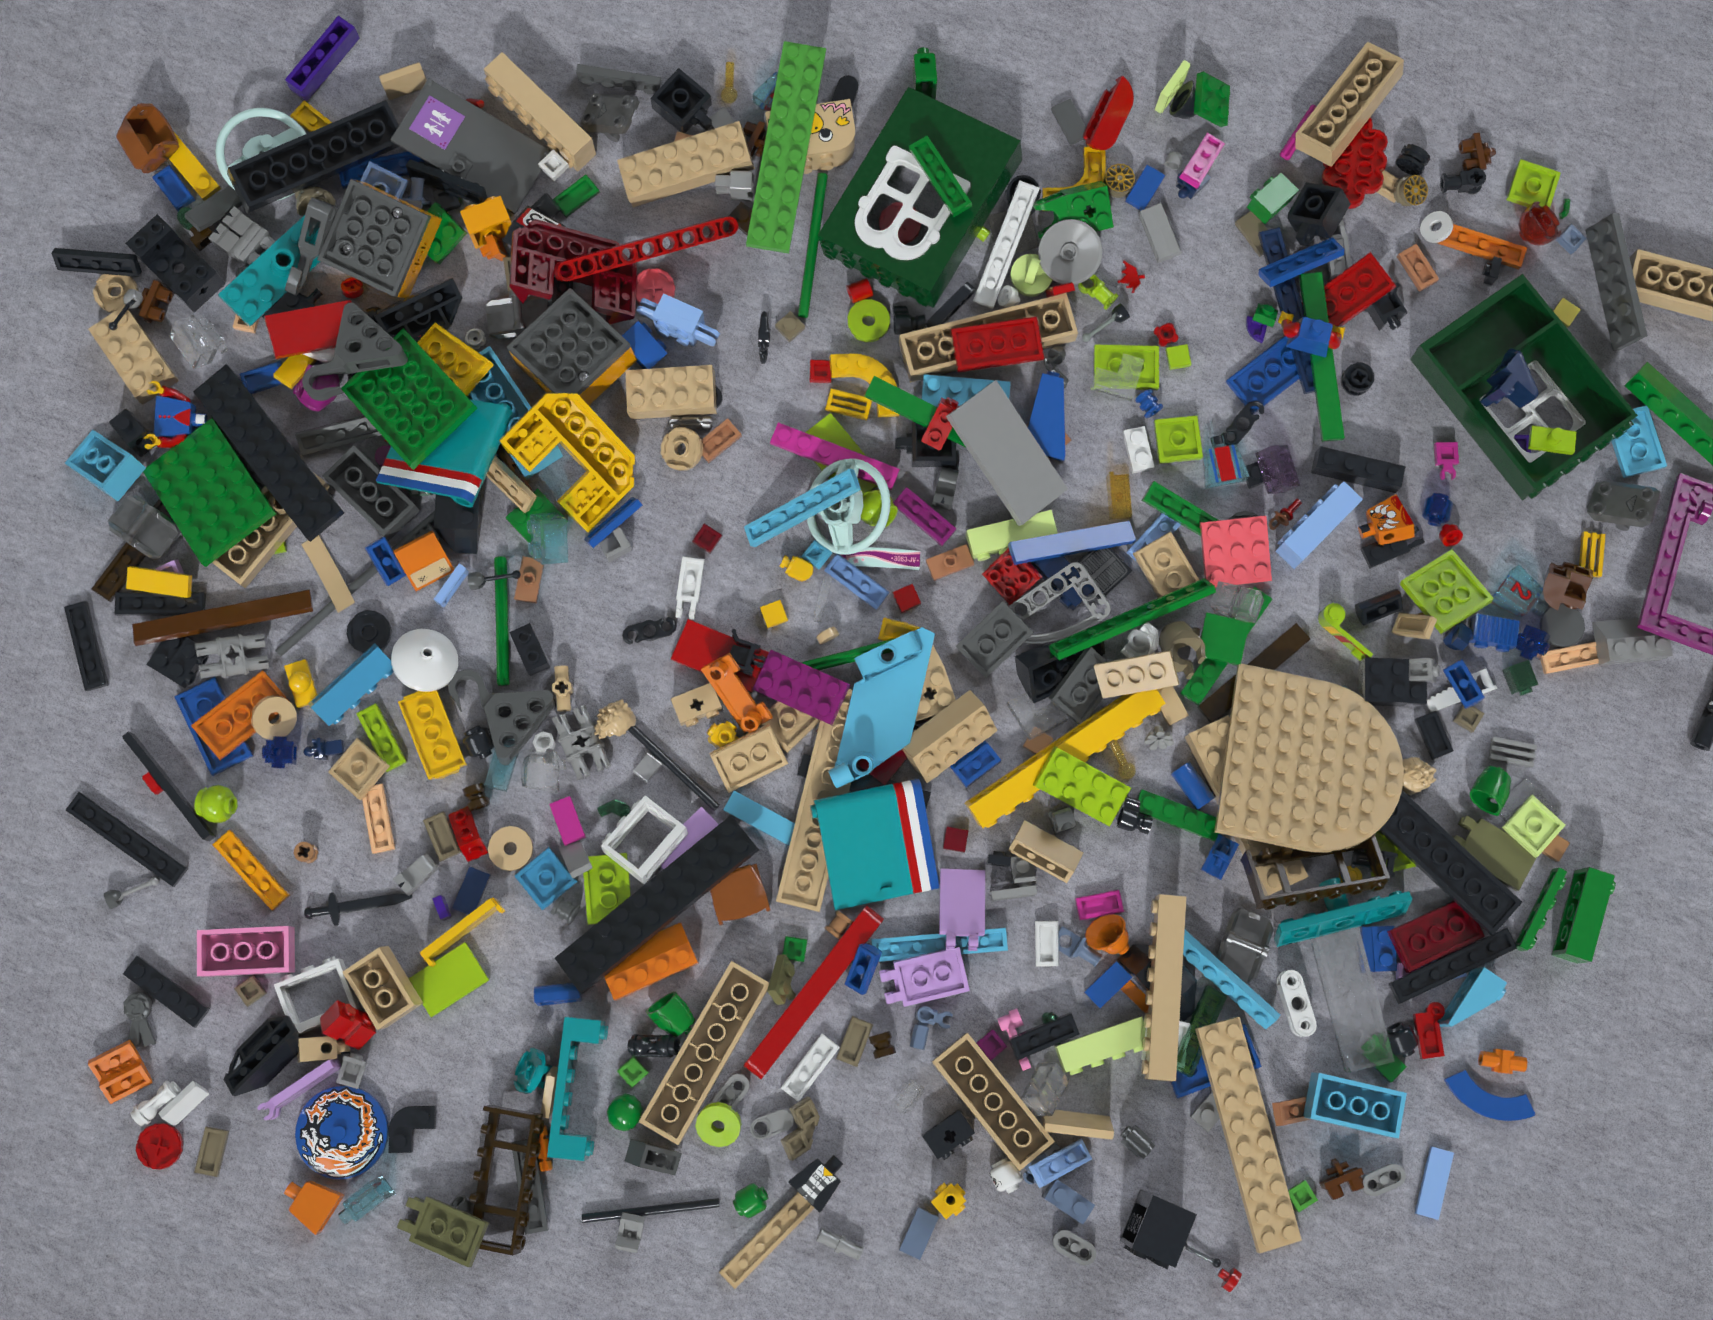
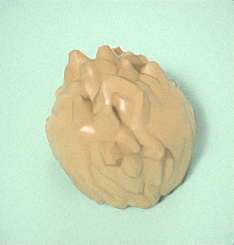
M623 699L609 703L604 708L599 709L600 713L597 715L598 720L594 726L596 729L594 735L599 734V739L613 735L621 736L626 734L630 727L635 726L636 716L631 711V708L628 707V704L624 703Z
M1418 757L1403 759L1404 777L1402 790L1406 794L1413 795L1419 793L1436 781V778H1433L1436 772L1434 767L1424 763Z

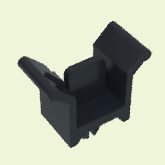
M1396 283V287L1390 291L1389 297L1387 295L1383 296L1364 310L1369 313L1379 331L1382 330L1387 322L1390 325V329L1395 330L1401 326L1400 319L1407 314L1406 308L1396 294L1397 288L1400 286L1399 283Z
M732 629V637L737 645L732 646L730 654L737 664H741L739 665V671L752 676L754 671L751 665L763 668L764 663L762 662L766 660L762 655H755L761 652V645L739 639L736 629Z

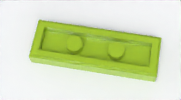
M377 703L356 713L376 754L390 765L386 770L387 773L407 763Z

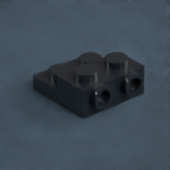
M188 637L161 641L146 665L186 689L188 685L194 682L196 678L195 673L199 669L198 665L206 664L209 655L197 657L195 650L196 642Z

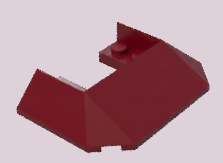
M535 219L529 222L527 226L518 228L512 233L509 287L522 303L525 302L528 295L550 300L553 295L554 265L557 262L620 244L614 240ZM622 252V257L627 260L628 257ZM604 254L601 258L603 265H608L610 261L607 254ZM586 259L581 262L583 271L589 269V262ZM636 263L571 280L592 286L591 308L595 312L606 314V322L609 325L635 318ZM563 265L560 269L563 277H566L569 273L566 265Z

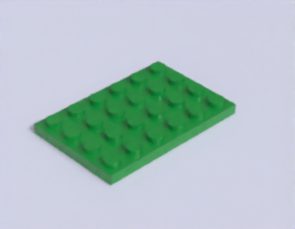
M403 328L393 339L402 346L408 357L405 365L357 372L341 389L409 467L414 470L477 407Z
M213 418L188 435L184 441L160 456L143 471L204 567H207L277 514Z

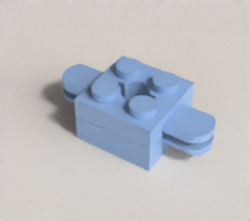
M664 293L658 304L642 298L640 301L642 306H638L636 309L640 315L653 320L655 330H657L659 335L666 338L671 336L677 339L676 341L683 346L691 345L694 347L697 340L714 346L716 343L715 339H718L720 335L717 330L705 325L702 310Z

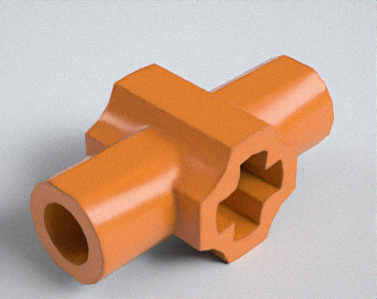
M1493 1049V1052L1480 1051L1479 1065L1491 1067L1492 1072L1512 1074L1513 1071L1525 1072L1527 1069V1058L1514 1056L1515 1051Z

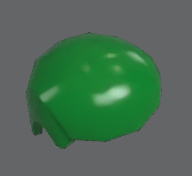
M626 1093L616 1096L607 1109L608 1122L620 1131L633 1129L643 1115L641 1102L634 1095Z

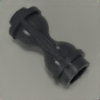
M634 1034L628 1040L627 1048L632 1057L671 1058L673 1055L678 1054L680 1041L678 1037H674L672 1034Z

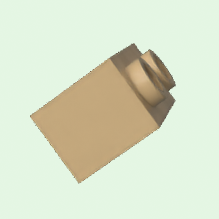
M710 683L671 698L681 726L691 727L699 723L698 719L707 717V719L713 718L720 714L719 711L723 710L716 691ZM698 701L699 704H703L700 706V711L693 708L694 702Z

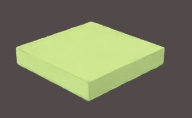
M1185 60L1181 63L1160 93L1155 111L1160 114L1164 112L1185 82L1190 63Z
M1530 795L1502 828L1536 858L1566 824L1534 795Z

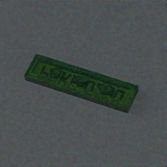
M1209 985L1205 986L1189 1022L1190 1026L1178 1047L1177 1071L1188 1077L1193 1076L1202 1056L1195 1028L1216 1023L1227 999L1225 994Z

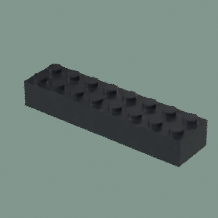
M384 100L228 167L227 175L246 212L250 213L400 147L391 142V138L399 124L387 100Z

